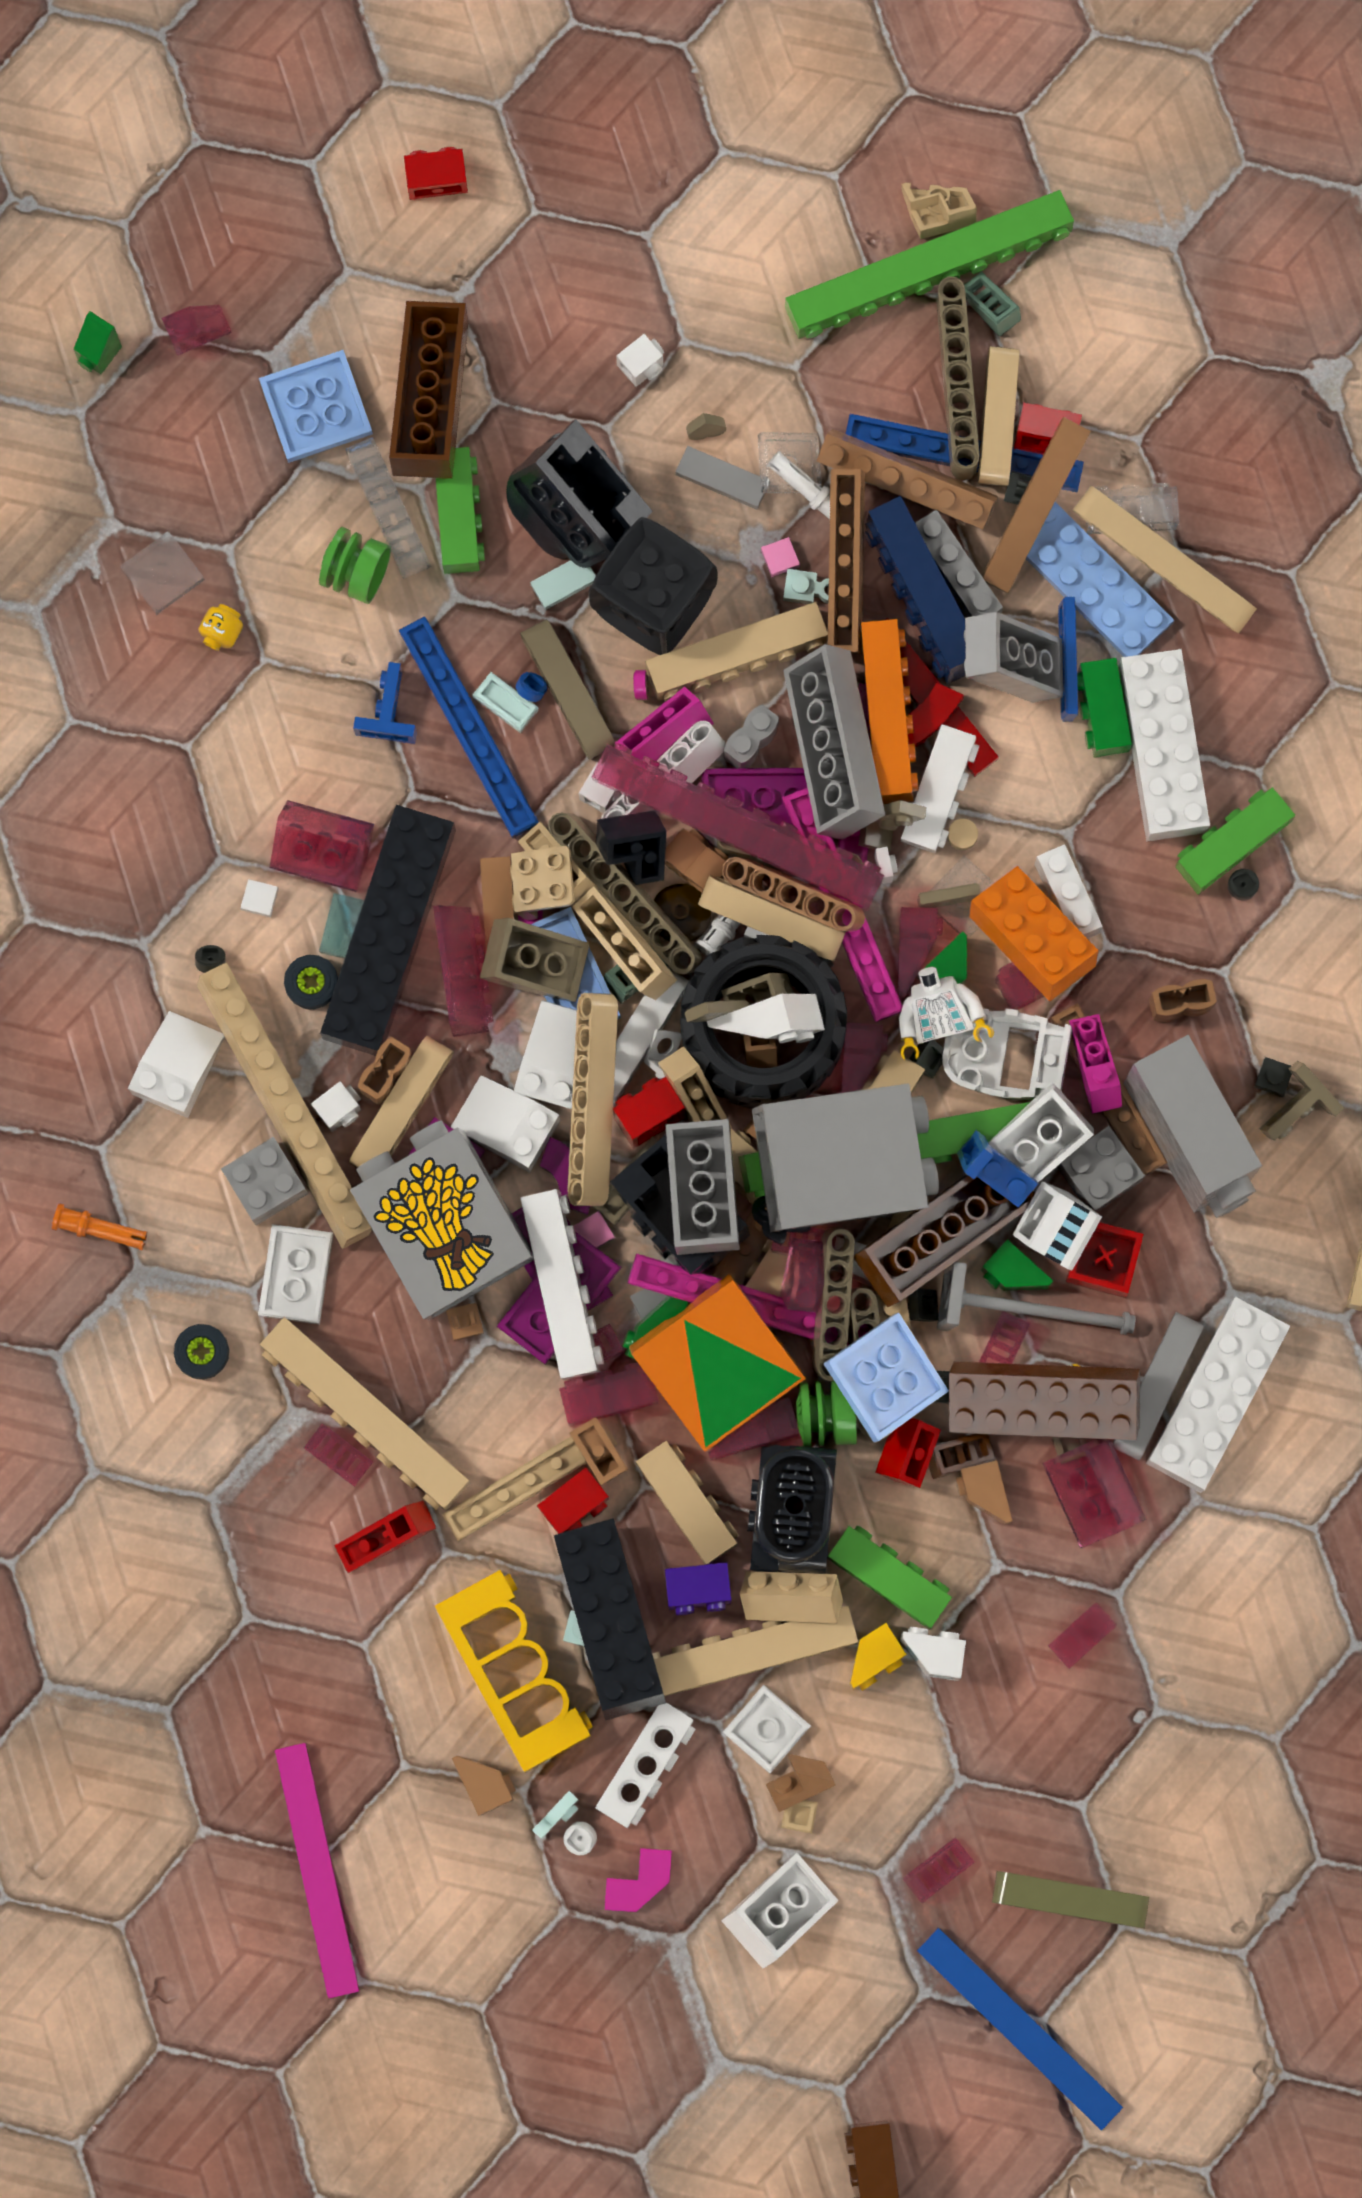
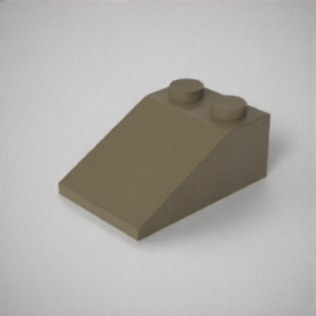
M512 918L495 919L480 979L518 990L576 1002L590 943Z

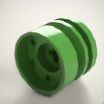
M341 527L325 551L320 570L319 585L329 588L333 584V590L340 593L349 582L348 596L369 604L375 597L386 573L391 546L370 538L363 549H361L362 535L355 532L351 536V530Z
M815 1381V1395L809 1396L808 1382H801L796 1399L797 1428L803 1440V1446L811 1447V1433H818L819 1446H824L826 1432L833 1433L836 1445L856 1444V1414L835 1381H832L829 1395H824L821 1382Z

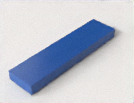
M1064 597L1058 605L1059 638H1062L1063 697L1060 698L1062 722H1073L1078 715L1075 597Z

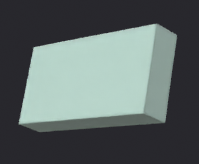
M570 560L535 579L530 584L544 609L547 610L592 585L596 575L591 567L582 568Z
M490 672L472 695L475 700L519 733L523 731L539 711L535 704L522 698L515 689L492 672Z

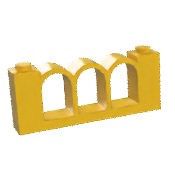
M498 1570L435 1605V1608L520 1766L526 1773L591 1737L588 1730L593 1728L585 1711L578 1713L576 1708L569 1711L570 1699L567 1691L559 1682L546 1678L549 1671L547 1654L539 1644L531 1640H525L528 1634L526 1615L517 1605L511 1603L516 1599L513 1592L518 1590L510 1573L504 1576L502 1571ZM499 1609H509L515 1612L521 1622L517 1638L478 1660L462 1629ZM521 1647H528L537 1651L542 1661L539 1675L533 1681L499 1699L483 1667ZM540 1686H551L557 1689L563 1699L560 1714L554 1720L520 1738L504 1705Z

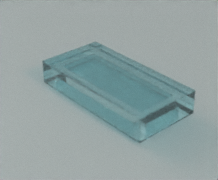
M336 893L333 894L319 949L320 953L345 959L364 900Z

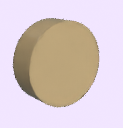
M958 819L950 825L947 838L953 848L963 851L975 845L978 838V829L972 821Z

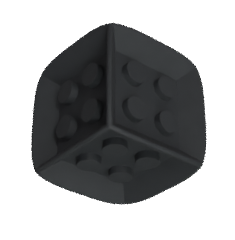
M640 517L627 530L597 573L589 589L590 606L607 623L644 648L658 655H663L671 652L678 645L707 604L713 589L717 585V567L701 551L672 531L651 519Z

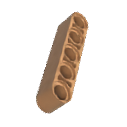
M732 857L723 864L722 875L728 883L835 930L853 932L859 930L864 924V912L859 906L754 860ZM741 863L744 867V875L738 879L735 870ZM766 875L771 879V886L768 890H764L762 887V879ZM794 886L798 891V897L796 901L791 902L788 894ZM820 898L825 903L824 911L821 914L815 908L816 902ZM848 909L852 914V920L846 926L843 923L842 916Z

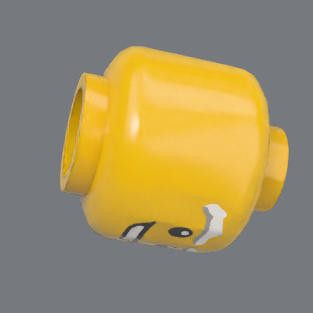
M219 604L218 607H210L198 628L199 633L205 638L203 643L216 651H219L220 647H233L243 629V623L239 619L241 614L224 604Z

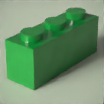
M1117 658L1080 663L1077 673L1078 691H1082L1084 701L1079 703L1082 720H1087L1089 731H1085L1087 749H1092L1093 757L1130 752L1132 742Z

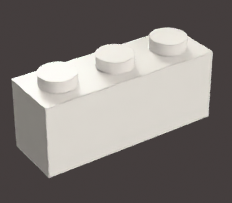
M1065 844L1037 856L1034 865L1051 901L1087 939L1100 934L1103 926Z

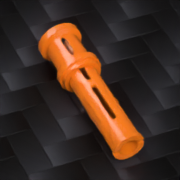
M61 1203L56 1208L52 1222V1230L55 1231L59 1228L76 1233L77 1237L80 1238L91 1235L137 1248L141 1251L147 1238V1231L92 1217L89 1211H74L65 1208L64 1204Z

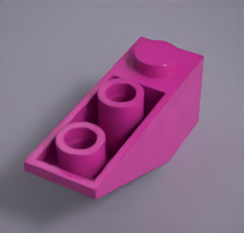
M1099 1014L1069 1020L1083 1084L1092 1114L1122 1107L1121 1085Z

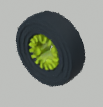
M305 955L298 957L289 965L284 976V987L287 996L294 1004L303 1009H318L326 1006L331 1001L338 975L335 967L329 960L319 955ZM315 975L318 976L316 981L319 986L316 989L312 986L309 989L305 988V977L313 978Z
M196 1324L186 1328L179 1334L174 1344L173 1354L176 1365L184 1374L193 1379L205 1380L215 1377L224 1369L229 1359L230 1349L227 1339L220 1330L211 1325ZM201 1343L204 1344L206 1349H210V1353L205 1354V1359L200 1360L198 1355H193V1350H197Z

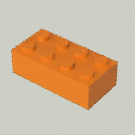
M1018 866L971 900L969 917L1049 1002L1096 967L1099 950Z

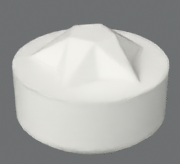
M586 1822L573 1823L564 1834L566 1848L575 1855L589 1853L597 1842L594 1828Z

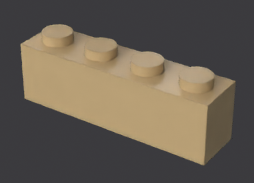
M593 886L572 906L640 993L656 1001L677 981V978L647 941L600 889Z
M665 1441L637 1460L636 1465L705 1565L711 1564L737 1546L735 1538L739 1535L729 1521L723 1523L717 1515V1512L721 1509L711 1495L708 1497L704 1496L699 1488L703 1483L693 1469L689 1472L682 1464V1461L686 1458L676 1444L670 1446Z

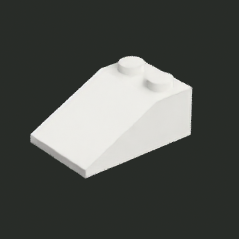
M782 993L707 1021L710 1028L765 1039H779V1043L795 1039L796 1043L810 1041L814 1039L815 1033L825 1030L816 994Z
M544 1000L541 1001L513 1092L572 1109L577 1010Z
M169 1011L140 1060L128 1087L129 1091L134 1096L188 1118L225 1036L221 1032Z
M481 1075L451 1128L455 1129L458 1127L464 1130L467 1137L473 1142L530 1173L546 1147L549 1138L557 1128L560 1116L538 1102L515 1093L513 1090Z
M1052 1083L988 1143L1039 1182L1094 1135V1128L1058 1087Z
M796 1853L721 1921L764 1969L783 1955L839 1900L801 1856Z

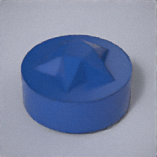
M525 672L518 679L516 690L525 700L538 702L545 695L547 684L540 675Z

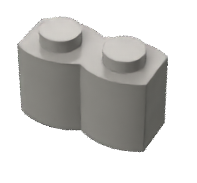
M764 705L754 708L746 717L743 728L735 731L727 740L724 748V760L735 768H749L757 759L759 749L767 746L776 736L779 717Z

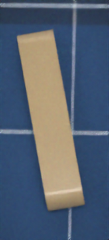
M989 346L978 468L979 484L1008 486L1019 349Z
M709 875L698 905L767 935L781 936L791 943L795 940L812 949L818 956L835 961L846 931L835 930L712 875Z
M429 1036L422 1040L353 1152L349 1163L358 1168L384 1152L388 1151L392 1156L447 1067L454 1053L453 1050Z

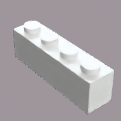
M943 724L941 725L919 786V791L913 803L927 807L926 817L923 820L913 822L912 826H905L901 842L932 853H936L938 847L944 848L949 831L944 830L947 819L954 820L959 806V802L954 801L957 791H964L969 778V774L965 773L968 761L974 763L979 750V745L974 744L976 741L975 735Z

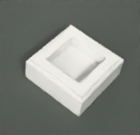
M248 879L240 907L241 910L271 918L278 887Z

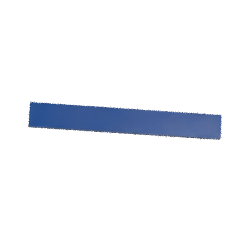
M855 414L849 415L845 434L901 457L950 466L947 433ZM978 440L979 456H980V444H981V440ZM1012 447L1010 475L1012 471L1033 476L1043 455ZM961 458L958 460V462L963 466H968L972 464V462L967 458ZM1075 461L1062 490L1078 492L1084 461Z
M424 616L399 629L402 639L512 839L532 829L539 822L427 618Z
M939 1928L917 1949V1952L1101 2131L1120 2112L1123 2107Z

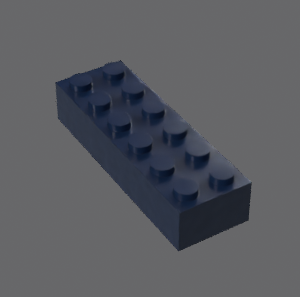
M899 496L868 511L867 523H865L867 531L864 532L869 546L871 548L876 547L881 557L878 558V562L884 574L889 573L894 581L891 587L898 600L903 599L908 608L905 610L906 617L911 626H917L921 634L918 636L923 650L925 652L930 651L934 659L932 666L939 679L943 677L948 685L966 676L964 661L966 659V642L964 640L965 618L902 497Z

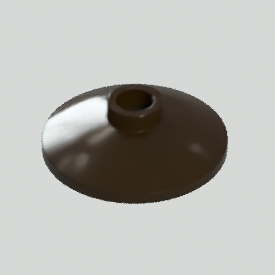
M688 884L670 885L661 890L654 898V901L692 942L702 936L707 930L711 919V911L698 905L702 893L695 887ZM677 907H684L687 911L686 914L683 916L676 915L675 909ZM663 930L660 936L670 942L671 935L669 931Z

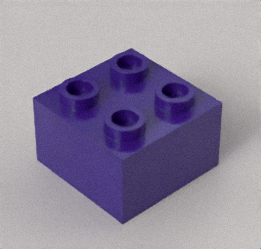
M727 1562L665 1569L669 1610H675L676 1615L694 1614V1608L707 1607V1612L726 1610V1604H731Z

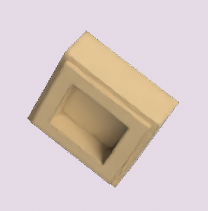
M804 1800L785 1809L781 1828L812 1834L818 1802Z

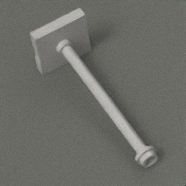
M954 1262L944 1270L937 1330L950 1331L958 1326L961 1308H964V1305L1118 1328L1121 1335L1132 1334L1135 1328V1315H1130L1129 1312H1123L1121 1317L966 1293L964 1282L967 1264Z

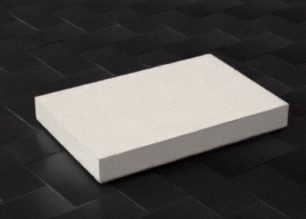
M272 1224L258 1316L283 1319L285 1317L289 1321L320 1325L333 1232Z

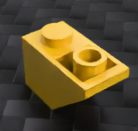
M887 1623L859 1640L849 1684L852 1689L859 1686L863 1691L877 1682L875 1675L884 1669L890 1674L904 1665L901 1659L907 1654Z

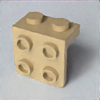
M567 846L511 853L512 865L510 867V875L513 881L514 893L512 895V905L516 914L525 920L538 919L539 910L567 907L574 903L571 850Z

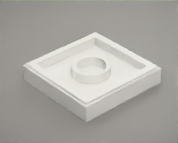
M763 1685L723 1733L768 1773H771L811 1725Z

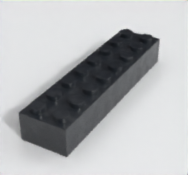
M400 805L395 806L320 1031L323 1040L376 1056L381 1045L387 1040L456 832L454 822Z

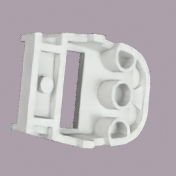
M1006 1008L1005 1011L983 1009L986 1016L985 1024L991 1026L994 1030L993 1038L989 1037L986 1028H982L979 1032L982 1042L975 1040L973 1030L946 1036L942 1056L944 1070L953 1082L966 1089L1015 1101L1033 1100L1052 1083L1062 1092L1072 1035L1071 1025L1065 1024V1027L1049 1023L1047 1018L1037 1015L1031 1016L1014 1009ZM1010 1028L1039 1031L1029 1090L1000 1086Z

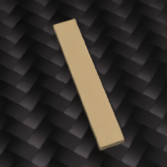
M600 1418L598 1420L613 1446L616 1447L618 1445L603 1419ZM569 1437L448 1510L442 1516L459 1542L583 1467L587 1462L572 1437Z

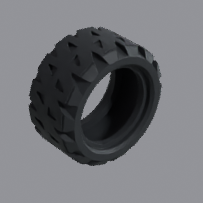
M756 935V938L742 937L722 945L721 950L709 954L695 969L694 976L687 983L681 1002L680 1025L683 1047L699 1064L714 1094L729 1099V1102L732 1104L753 1109L762 1104L804 1099L818 1090L826 1078L831 1076L840 1059L845 1042L847 1007L844 992L841 991L839 980L825 960L822 962L812 949L795 940L791 943L783 937L775 935ZM768 973H787L791 985L801 994H816L825 1030L815 1033L814 1039L809 1042L804 1051L786 1064L773 1068H756L742 1064L723 1050L715 1037L713 1028L708 1027L707 1022H687L684 1012L687 1009L704 1002L720 1001L723 997L721 990Z

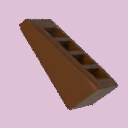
M975 1433L937 1444L928 1466L932 1478L937 1479L957 1473L964 1468L995 1461L996 1458L988 1434ZM973 1441H978L982 1453L981 1458L977 1456ZM965 1444L970 1461H966L961 1445ZM951 1448H953L956 1460L958 1463L957 1465H954L951 1453L949 1450ZM939 1452H941L946 1468H944Z

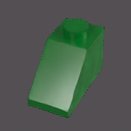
M89 311L73 350L78 359L77 363L88 372L95 370L102 375L122 345L115 327Z
M962 931L925 968L935 967L939 979L953 976L957 984H965L967 979V935Z
M1008 1239L981 1269L984 1273L982 1278L995 1290L998 1287L1003 1291L1048 1289L1053 1283V1280Z

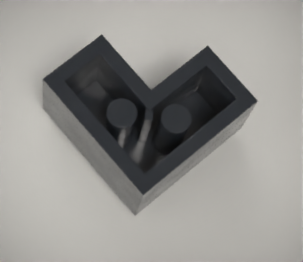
M655 810L597 819L596 845L607 865L624 863L635 885L664 881L667 831Z

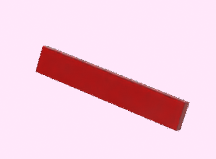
M906 641V647H900L901 658L907 657L908 676H903V687H910V697L919 706L932 691L936 682L939 684L940 682ZM958 707L945 725L976 736L974 744L979 745V750L974 763L968 761L966 766L971 774L976 777L996 762L999 756L960 707Z

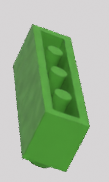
M469 447L456 448L453 479L436 478L444 574L480 571L479 561H485L484 544L478 543L477 532H483L481 514H475V504L480 503L479 485L473 486L472 475L478 474L477 457H471Z
M1273 787L1267 792L1261 789L1248 800L1250 803L1248 807L1242 811L1239 808L1232 811L1225 818L1227 823L1221 828L1212 827L1202 835L1203 842L1195 848L1191 844L1178 854L1180 860H1178L1175 868L1197 895L1293 821L1295 817L1294 812Z
M857 1525L853 1529L848 1526L827 1559L930 1630L952 1598L947 1594L950 1589L936 1579L931 1583L921 1575L924 1571L914 1563L908 1561L905 1565L896 1559L898 1553L888 1545L883 1543L879 1547L870 1540L872 1535L862 1527Z

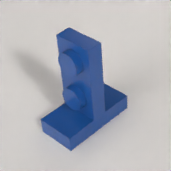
M389 662L387 671L382 670L380 688L384 689L383 699L377 700L375 717L379 718V720L355 717L353 727L355 736L415 744L417 735L415 725L394 722L403 672L401 663Z
M977 1130L957 1152L962 1168L967 1175L973 1179L977 1176L1018 1208L1038 1185L1037 1180L990 1146L986 1137Z

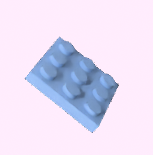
M344 350L259 378L288 463L373 435Z
M899 1312L890 1316L823 1363L873 1442L880 1441L949 1391Z

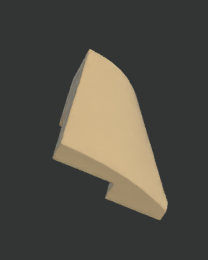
M911 183L902 184V193L920 239L959 230L976 223L977 208L967 188H943L939 185H930L929 190L911 189Z

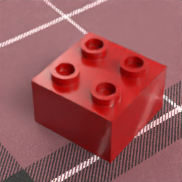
M655 1077L643 1084V1090L638 1094L632 1096L631 1093H628L615 1102L617 1106L613 1108L614 1119L633 1149L650 1140L652 1136L655 1137L665 1131L666 1124H676L685 1118V1107L666 1077L661 1080Z
M1099 1222L1073 1270H1068L1066 1282L1126 1298L1130 1290L1144 1234Z

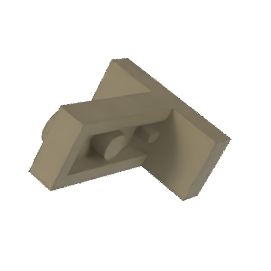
M902 800L883 804L885 816L860 829L858 846L873 850L888 847V851H890L893 830H896L897 826H912L913 822L925 819L927 807Z
M1296 1061L1289 1068V1071L1304 1088L1259 1128L1268 1138L1274 1141L1277 1138L1282 1139L1287 1136L1293 1129L1292 1124L1299 1117L1305 1118L1315 1109L1314 1103L1316 1101L1328 1114L1335 1117L1344 1109L1339 1101L1302 1062Z

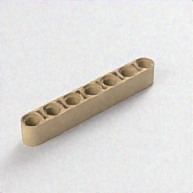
M1093 486L1088 488L1074 507L1073 511L1238 634L1257 610L1251 603Z
M583 993L577 1003L568 1174V1198L574 1206H603L607 1202L609 1194L618 1017L617 999L612 994Z

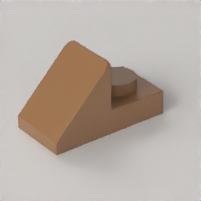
M596 1417L569 1433L601 1486L628 1470Z
M792 1754L787 1756L794 1771L766 1784L778 1812L836 1786L824 1761Z

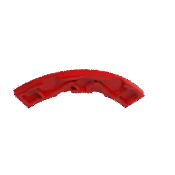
M936 682L925 700L908 714L912 715L914 732L908 734V744H915V747L921 745L942 724L945 725L964 699V694ZM867 730L871 745V733L870 730Z

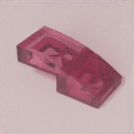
M1095 1602L1048 1646L1070 1669L1112 1631L1117 1624Z

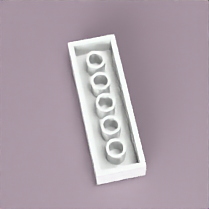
M1182 650L1121 657L1118 668L1132 742L1131 749L1146 842L1204 834L1210 827Z
M1234 1297L1146 1464L1200 1493L1203 1492L1286 1336L1290 1325Z

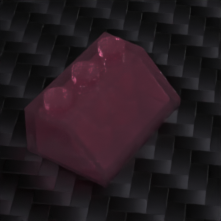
M287 800L277 818L269 868L357 892L370 851L374 824Z
M1095 1439L1042 1463L1080 1548L1147 1520L1110 1439ZM1084 1451L1087 1455L1069 1462L1062 1463L1063 1460H1066Z

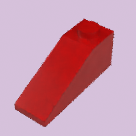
M422 1500L403 1506L334 1546L347 1573H350L436 1529V1525Z

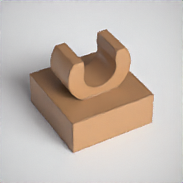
M476 1303L446 1310L454 1341L484 1334Z

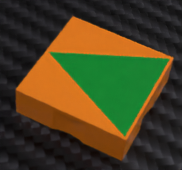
M730 1273L700 1294L681 1313L663 1321L629 1346L632 1356L704 1452L806 1379L800 1367L777 1336L770 1331L761 1319L754 1305Z

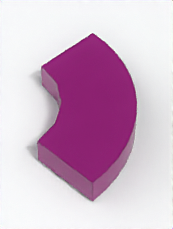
M550 1137L540 1167L551 1173L558 1182L561 1196H567L570 1210L588 1215L590 1206H574L568 1198L570 1148Z

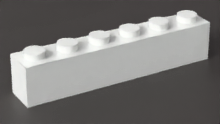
M554 1189L520 1197L560 1378L568 1380L601 1372L599 1365L604 1364L600 1345L595 1346L592 1334L597 1333V1328L593 1315L588 1316L586 1304L590 1303V1296L587 1286H582L579 1274L584 1273L580 1255L575 1256L572 1244L577 1243L573 1225L568 1226L566 1214L570 1213L567 1196H561V1192Z

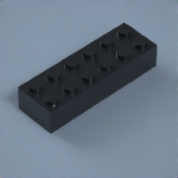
M614 1518L553 1535L605 1721L665 1704V1697Z

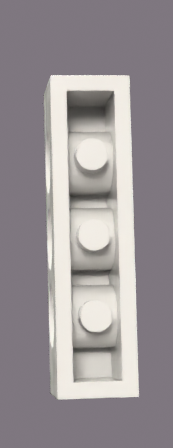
M668 1703L658 1705L595 1808L626 1828L631 1823L637 1826L646 1811L641 1807L647 1796L653 1799L662 1785V1782L658 1780L664 1769L670 1772L679 1757L674 1753L680 1743L686 1745L696 1730L691 1726L694 1720ZM661 1730H667L673 1735V1742L667 1748H661L655 1743V1735ZM644 1757H651L656 1761V1770L650 1775H644L638 1769V1763ZM627 1784H635L640 1790L639 1798L634 1802H627L622 1797V1789Z

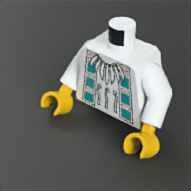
M935 967L924 968L918 973L921 984L911 987L912 996L905 999L899 1017L901 1040L905 1043L901 1049V1057L904 1060V1052L909 1047L915 1049L916 1060L918 1059L920 1052L917 1046L914 1045L915 1039L920 1044L973 1030L975 1040L982 1042L979 1035L982 1028H986L989 1037L993 1038L994 1030L984 1022L986 1016L978 995L964 984H957L953 976L939 979Z

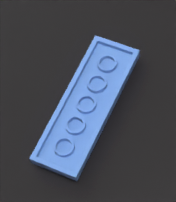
M1054 502L1026 560L1063 597H1075L1076 610L1123 657L1140 655L1173 624L1174 619Z

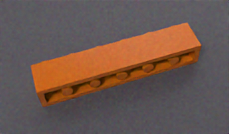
M897 619L861 622L872 754L883 804L900 800L914 802L913 792L919 791L917 773H911L910 767L911 762H916L915 744H908V734L914 733L912 715H906L905 705L911 704L910 687H903V676H908L907 657L901 658L900 647H906L905 630L898 629Z

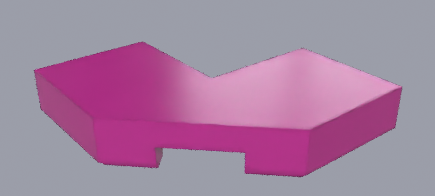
M640 1848L638 1880L607 1878L604 1910L637 1912L670 1882L672 1850Z

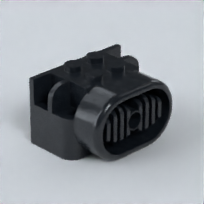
M576 419L562 433L551 436L542 446L536 448L521 465L515 468L509 476L506 486L507 502L512 514L541 549L555 558L570 559L574 564L582 568H588L607 559L627 530L640 517L647 518L653 512L627 481L625 475L616 468L607 457L605 451L596 444Z
M667 1135L663 1136L610 1181L612 1186L619 1192L622 1201L629 1207L632 1214L630 1217L634 1221L633 1224L644 1237L648 1236L654 1244V1249L664 1260L668 1259L690 1275L700 1274L717 1266L732 1251L677 1255L674 1244ZM737 1214L740 1244L750 1236L748 1225Z
M795 1445L761 1447L759 1479H752L750 1498L751 1501H756V1511L749 1510L747 1530L748 1532H753L751 1571L826 1574L837 1449ZM793 1497L799 1498L803 1503V1510L798 1514L789 1513L785 1508V1503L788 1499Z

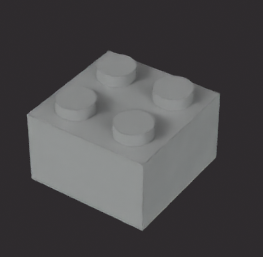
M1109 1126L1082 1144L1057 1166V1169L1081 1202L1096 1213L1142 1182L1145 1177Z
M274 1137L221 1168L256 1226L308 1195L304 1185Z

